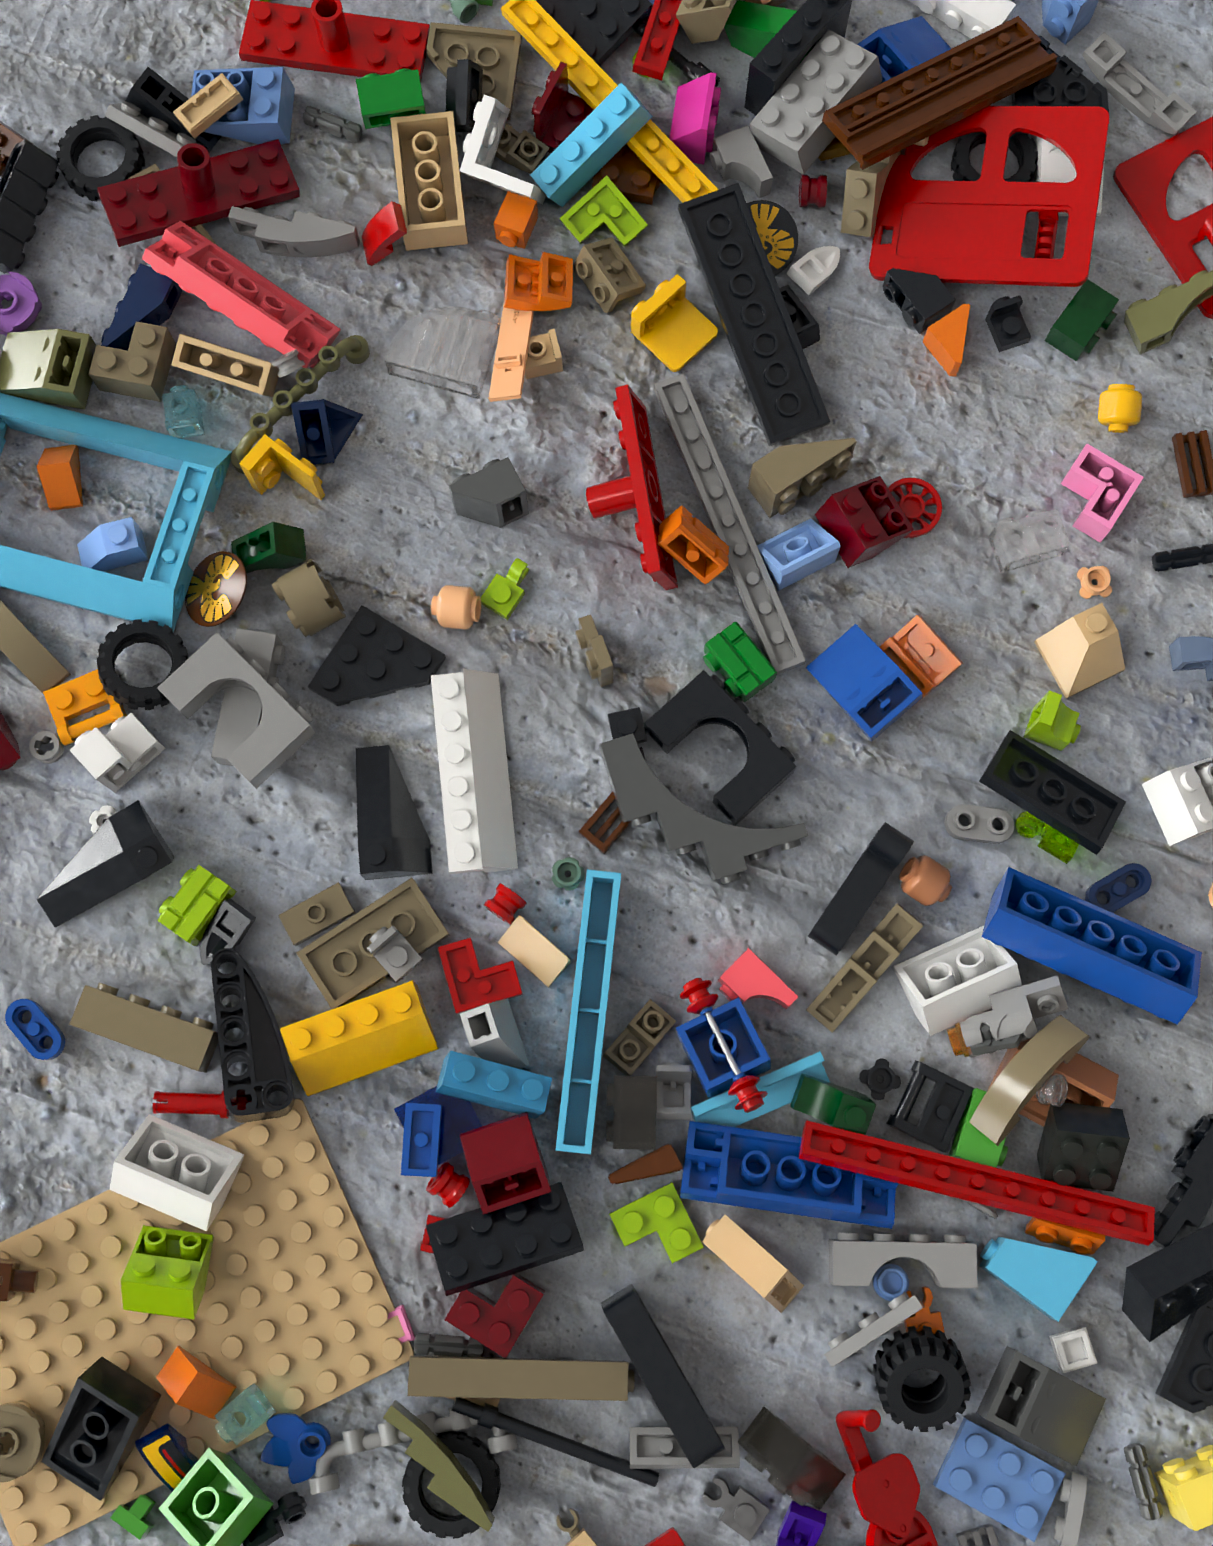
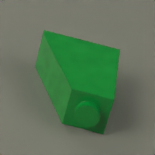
M737 0L724 29L732 47L755 58L797 10ZM811 47V48L809 49V51L806 53V55L804 56V58H805V57L809 54V52L812 50V47Z

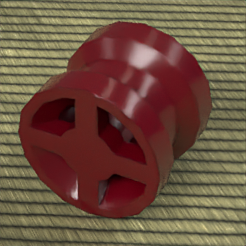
M801 174L799 207L815 204L818 208H825L827 175L810 178L808 175Z

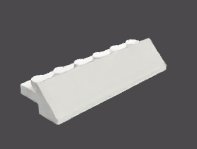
M463 668V672L431 675L449 873L458 874L477 871L488 873L518 869L499 674Z

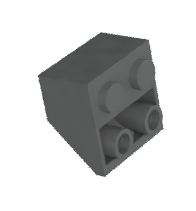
M509 457L503 460H492L485 464L482 470L473 474H463L457 477L453 484L449 485L453 506L457 515L501 528L529 514L526 489Z

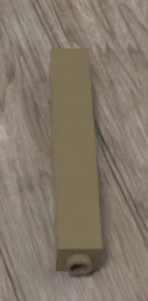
M410 1356L407 1396L628 1401V1392H634L635 1377L634 1369H628L629 1363L626 1361Z

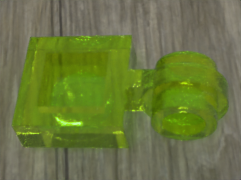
M1027 811L1020 813L1016 819V829L1021 836L1033 838L1040 835L1041 839L1037 845L1039 848L1066 864L1073 858L1079 846L1078 843Z

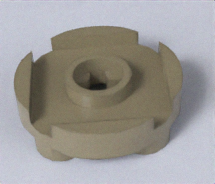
M17 1403L0 1405V1437L10 1433L12 1439L15 1440V1446L9 1448L8 1452L3 1451V1444L0 1443V1482H9L30 1472L40 1460L45 1446L43 1419L30 1408Z

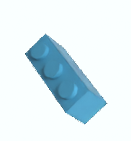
M450 1051L443 1060L436 1093L515 1114L527 1112L530 1118L536 1119L545 1112L552 1078Z

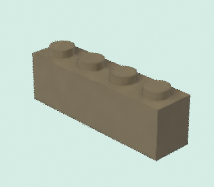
M100 982L97 988L85 985L69 1025L204 1073L207 1072L219 1042L218 1032L212 1030L214 1023L198 1017H194L192 1023L180 1019L181 1011L162 1005L160 1011L149 1008L150 1000L134 994H130L128 1000L116 996L119 989Z

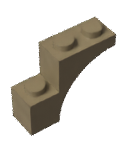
M901 151L864 170L860 168L858 161L846 170L841 233L872 237L875 234L882 192L889 172Z

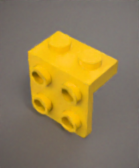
M678 274L670 281L664 280L656 288L654 295L647 301H640L631 313V333L672 372L680 371L718 335V328L685 298L686 281Z

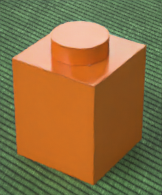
M507 191L494 221L496 239L508 247L517 246L525 249L538 219L537 201Z

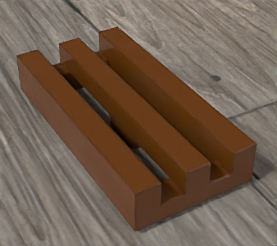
M1207 430L1196 434L1194 431L1188 432L1186 435L1175 433L1172 437L1183 498L1213 495V458ZM1196 442H1198V446H1199V451H1200V456H1201V461H1202V466H1203V471H1204V476H1205V481H1206V486H1207V488H1205V483H1204V478H1203V473H1202V468H1201V463H1200V458H1199V453H1198V448H1197V443H1196ZM1184 443H1188L1196 489L1192 488Z
M613 792L578 831L583 838L585 837L589 843L596 846L603 854L610 849L631 824V821L621 822L604 843L600 841L601 837L619 818L620 812L617 807L594 835L589 832L616 801Z

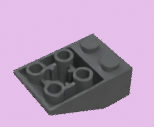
M1006 1346L976 1413L1025 1441L1077 1466L1106 1398Z

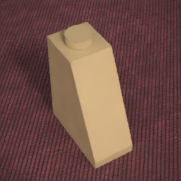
M727 1215L715 1220L708 1227L706 1237L702 1242L782 1313L804 1285Z

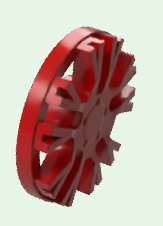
M903 478L888 487L890 492L893 491L900 498V501L896 502L910 524L912 525L913 522H917L922 528L912 531L904 538L909 537L913 539L914 537L926 535L937 525L942 514V501L939 493L931 484L919 478ZM902 485H905L907 495L905 496L900 487ZM913 485L924 488L920 495L912 493ZM930 493L932 498L924 502L922 498ZM936 505V514L928 513L925 510L926 506ZM921 516L925 517L926 519H928L929 521H931V523L928 524L926 521H924V520H923L922 518H920V517H921Z

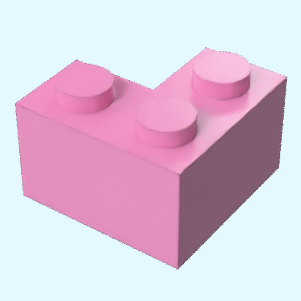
M1086 444L1061 482L1063 486L1088 500L1074 522L1073 527L1101 543L1116 523L1144 477L1091 445Z

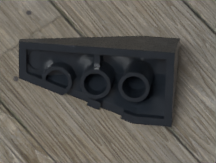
M390 746L356 748L357 834L360 875L365 880L433 874L430 839Z
M137 800L110 816L41 893L37 901L56 928L172 863L174 855L141 802Z

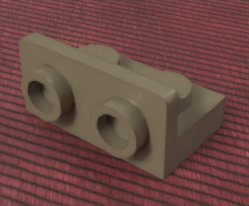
M613 237L584 245L573 264L578 276L605 313L612 312L618 301L642 294L646 287V284Z

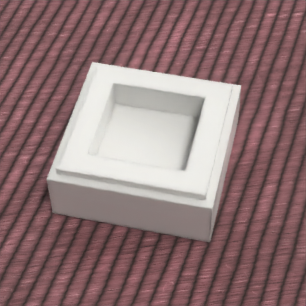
M1081 1326L1049 1336L1060 1372L1067 1373L1097 1364L1086 1327Z

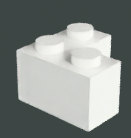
M132 713L118 718L111 725V730L106 735L96 727L92 731L89 730L82 733L76 739L75 746L70 749L71 753L91 775L114 793L166 749Z

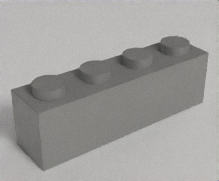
M237 628L235 641L244 650L240 655L248 663L254 659L267 673L263 678L271 686L275 682L279 684V678L276 677L278 665H282L284 662L285 646L282 645L277 634ZM230 687L224 690L211 757L218 764L233 766L226 758L257 729L262 717V702L256 692L244 687Z

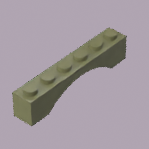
M1204 270L1198 272L1189 279V282L1180 286L1176 284L1170 285L1160 291L1158 296L1150 300L1140 299L1128 307V310L1125 311L1124 323L1140 355L1169 342L1187 315L1204 300L1213 296V271L1208 272Z

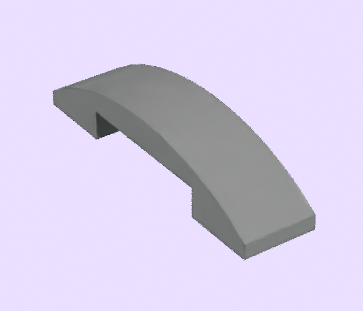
M1103 32L1082 54L1093 74L1107 91L1131 113L1153 127L1175 135L1197 111L1175 92L1169 97L1161 92L1123 59L1127 51Z

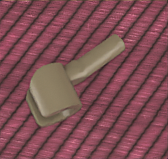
M570 1508L569 1510L574 1516L573 1526L566 1527L560 1515H557L556 1522L559 1529L563 1532H568L572 1539L580 1532L578 1528L580 1517L576 1510Z

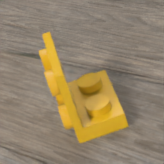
M264 434L239 463L251 487L261 495L278 483L283 471L318 499L322 500L325 497L321 486L323 482L316 474L317 468L303 457L301 460L291 454V448L279 438L273 441Z

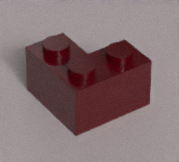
M516 1273L513 1274L497 1303L474 1288L461 1291L444 1320L506 1359L543 1297L545 1290Z

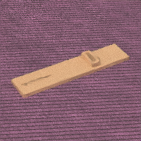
M503 305L488 398L490 402L519 399L522 396L534 311L504 308Z

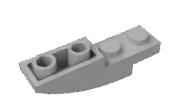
M232 206L228 215L234 233L255 238L260 252L287 257H321L359 248L360 245L356 226L344 220L333 221L325 219L314 212L303 213L296 211L292 222L283 216L274 215L272 217L264 215L249 207L242 209Z

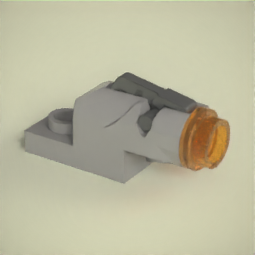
M1054 976L989 995L993 1010L971 1016L963 1022L955 1023V1027L947 1029L955 1056L964 1054L965 1058L969 1056L973 1058L993 1053L997 1050L1018 1047L1021 1041L1031 1039L1038 1033L1035 1022L1036 1018L1069 1008L1059 978Z

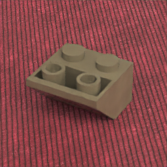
M682 0L676 17L691 44L718 40L736 0Z

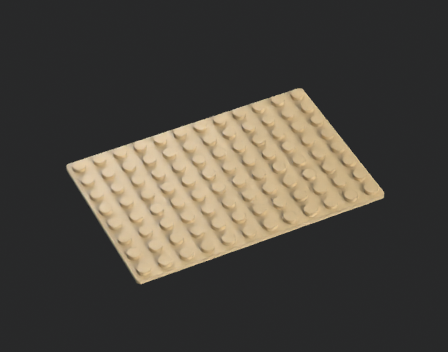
M294 1099L291 1111L285 1116L246 1122L211 1139V1141L244 1154V1159L223 1207L207 1231L114 1191L107 1190L0 1242V1258L20 1260L19 1270L38 1271L35 1293L16 1292L15 1297L11 1300L0 1301V1405L17 1403L30 1408L43 1419L45 1433L44 1450L40 1460L27 1474L9 1482H0V1513L13 1546H43L117 1509L119 1505H125L137 1499L141 1494L144 1495L166 1484L167 1482L157 1472L142 1451L144 1447L165 1435L170 1437L179 1452L193 1467L208 1448L226 1454L269 1432L270 1430L266 1423L272 1416L281 1413H292L301 1416L408 1362L410 1356H414L415 1353L411 1342L408 1340L401 1343L398 1340L405 1336L398 1315L388 1319V1313L394 1311L395 1306L303 1100ZM143 1225L213 1235V1246L205 1292L195 1319L123 1310L120 1280ZM177 1346L182 1347L237 1387L215 1420L176 1404L156 1379ZM104 1357L160 1393L161 1397L147 1427L107 1494L100 1501L41 1461L78 1377L99 1358ZM10 1433L0 1437V1443L3 1444L4 1452H8L9 1448L15 1446V1440L12 1439Z

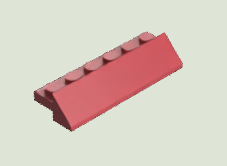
M182 221L166 228L162 239L147 247L142 256V260L150 264L154 271L166 275L178 283L182 290L194 294L205 301L209 308L221 312L233 320L237 327L248 330L260 338L261 342L267 347L274 348L283 355L297 349L299 352L297 355L298 359L303 360L305 363L302 366L303 368H313L320 361L318 356L320 349L324 346H331L341 331L333 323Z

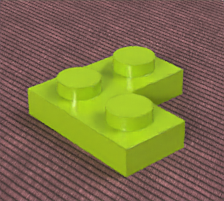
M607 175L559 218L580 244L602 224L608 227L623 247L627 246L648 227L646 221Z
M672 1182L609 1213L624 1246L657 1231L672 1264L704 1248Z

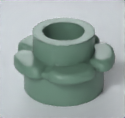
M567 857L563 860H558L552 867V881L554 885L558 888L563 887L567 891L578 888L579 882L583 881L585 876L584 868L579 866V861L575 858ZM566 871L571 872L570 877L564 875Z

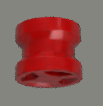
M499 883L496 887L495 896L492 899H488L484 906L498 918L511 925L515 920L514 914L518 909H523L527 902L511 889Z
M445 1162L438 1168V1177H431L426 1191L431 1195L440 1196L443 1204L450 1208L463 1196L469 1186L470 1179L464 1174L458 1175L454 1172V1167L449 1162Z

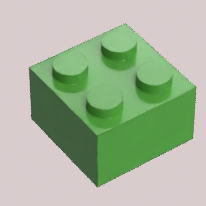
M208 1448L158 1509L190 1546H240L274 1503L230 1455Z

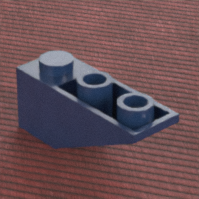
M140 263L136 273H133L129 278L128 290L123 300L119 301L116 305L115 317L110 327L106 328L103 332L101 346L128 351L136 321L158 326L162 325L171 317L183 290L179 287V284L166 275L157 273L152 267Z

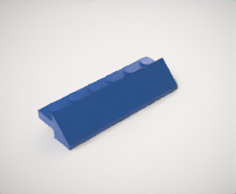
M689 1121L680 1198L892 1229L895 1218V1194L898 1183L799 1159L802 1137Z

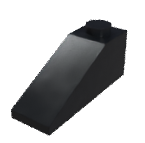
M147 67L132 86L125 101L141 109L140 114L149 119L150 117H155L168 124L167 129L175 134L183 133L193 138L173 113L188 98L151 68ZM202 132L195 140L197 144L204 146L210 153L222 136Z

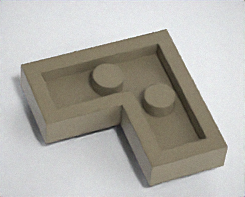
M591 614L578 618L579 630L575 631V635L580 649L587 648L585 652L587 657L586 665L591 679L598 678L601 687L613 683V663L603 636L598 634Z

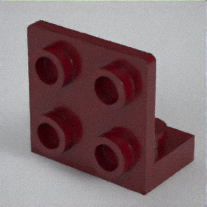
M560 62L556 71L552 70L545 85L546 90L542 97L538 96L535 99L531 111L532 115H534L533 132L538 140L549 147V153H552L593 111L582 98L568 92L567 64L564 62Z

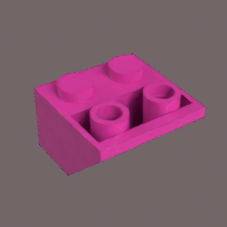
M710 72L679 86L677 90L669 139L696 164L704 165L706 152L710 153L713 150V138L715 137L714 132L718 120L721 87H715L717 73Z

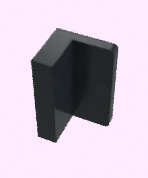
M469 59L457 60V67L447 68L445 112L453 111L456 132H472L475 124L473 120L474 109L479 101L482 102L483 67Z

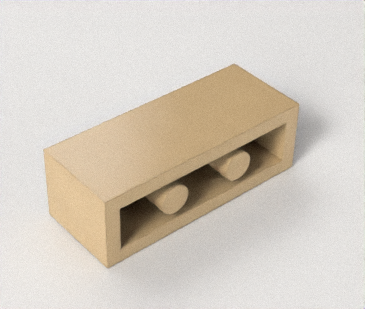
M179 334L171 366L261 395L273 397L279 377V369L276 366L273 367L271 362Z

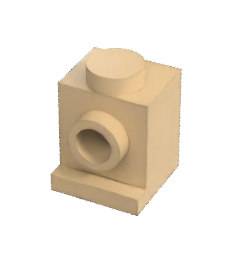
M555 328L548 330L549 333L530 337L525 369L526 379L563 371L562 355Z

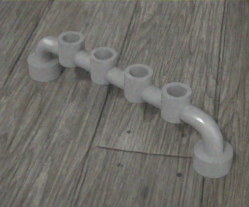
M448 1408L450 1416L436 1419L435 1412L416 1416L435 1435L477 1426L478 1421L451 1411V1408ZM389 1422L378 1424L379 1432L365 1435L364 1428L342 1432L343 1440L326 1446L324 1454L316 1461V1477L309 1479L311 1495L340 1488L338 1473L330 1474V1464L335 1458L413 1439ZM492 1427L494 1437L487 1439L490 1454L518 1448L515 1434H508L507 1431Z

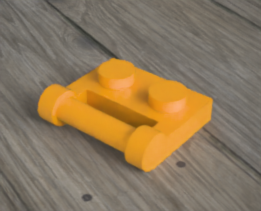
M98 669L43 692L57 727L58 736L64 746L74 743L75 738L86 731H92L95 727L99 729L115 722L122 716H127L123 704H118L114 701L112 695H108L105 692L103 684L99 679ZM106 704L110 705V709L71 726L68 723V720Z

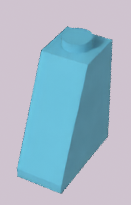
M998 1237L996 1241L991 1239L983 1248L980 1254L983 1260L979 1266L1048 1318L1059 1322L1098 1261L1093 1257Z

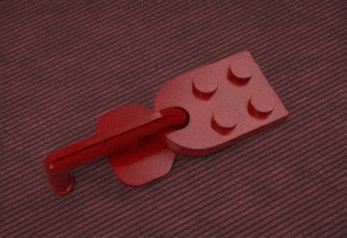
M874 1409L839 1412L836 1415V1424L855 1472L852 1484L853 1494L861 1516L864 1520L870 1522L866 1535V1546H938L929 1522L916 1510L920 1495V1484L911 1461L903 1454L892 1453L874 1463L872 1462L859 1427H864L868 1432L876 1431L881 1423L879 1412Z

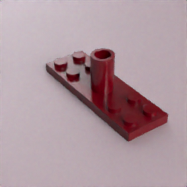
M279 139L210 157L208 150L200 144H186L177 153L178 166L97 188L118 247L161 236L166 228L179 221H182L189 227L226 218L232 206L242 209L244 207L258 209L300 197L299 187Z

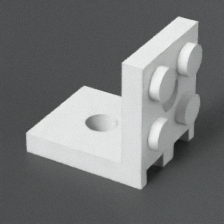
M484 95L482 102L479 101L474 109L473 120L475 124L472 133H468L464 140L463 152L465 155L460 172L477 181L533 199L543 205L546 194L542 189L534 184L491 169L510 109L497 99Z

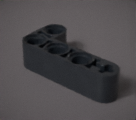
M885 822L828 904L808 937L837 956L894 869L908 853L914 841Z

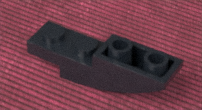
M1208 1114L1207 1117L1204 1115L1197 1121L1192 1130L1195 1136L1189 1145L1185 1144L1178 1150L1173 1159L1176 1165L1171 1172L1181 1178L1182 1182L1175 1183L1166 1196L1169 1202L1162 1213L1160 1211L1155 1213L1154 1241L1152 1244L1156 1247L1165 1248L1169 1246L1183 1224L1199 1228L1213 1202V1114Z

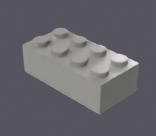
M828 30L750 122L751 132L759 149L804 174L835 138V135L822 122L824 111L882 82L878 56Z

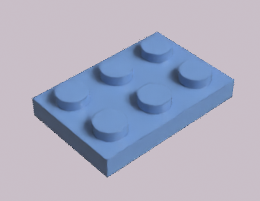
M964 1417L933 1485L1035 1542L1066 1473Z

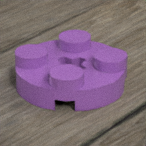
M8 272L9 275L4 274L0 276V334L5 336L10 332H21L27 329L35 321L42 309V303L32 283L25 276L16 272ZM11 298H14L13 304L9 308L2 309L1 301L3 299L9 301Z

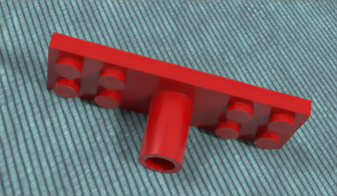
M250 0L239 56L241 61L364 77L371 73L380 75L391 74L403 68L418 69L421 82L427 54L430 24L344 13L340 0H313L311 8Z
M628 384L616 387L617 400L613 401V406L617 419L621 420L623 430L619 431V440L623 450L627 452L630 476L587 487V503L595 519L636 508L639 522L635 523V531L639 542L643 543L644 554L640 555L643 571L645 574L648 573L653 581L660 584L665 590L678 588L673 557L657 544L659 525L666 519L647 410Z

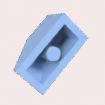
M132 517L101 524L77 544L81 565L103 572L149 560L143 532Z

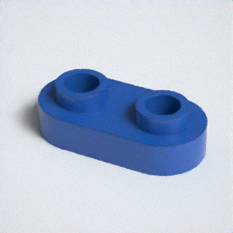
M19 999L10 1004L5 1014L6 1024L33 1057L41 1060H52L58 1057L64 1050L65 1036L45 1010L37 1002L29 999ZM26 1011H30L32 1015L28 1023H24L22 1020L23 1014ZM50 1036L53 1044L49 1049H45L44 1040Z

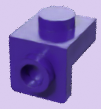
M792 1500L779 1527L776 1546H816L825 1527L827 1513Z

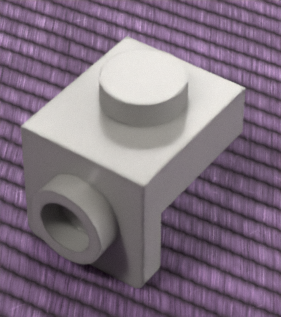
M676 1062L656 1066V1119L691 1120V1066Z

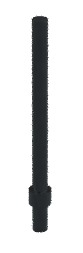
M455 1397L451 1411L478 1420L477 1425L490 1430L492 1427H496L652 1487L657 1485L659 1472L651 1469H630V1461L498 1412L499 1408L484 1403L482 1406L461 1397Z

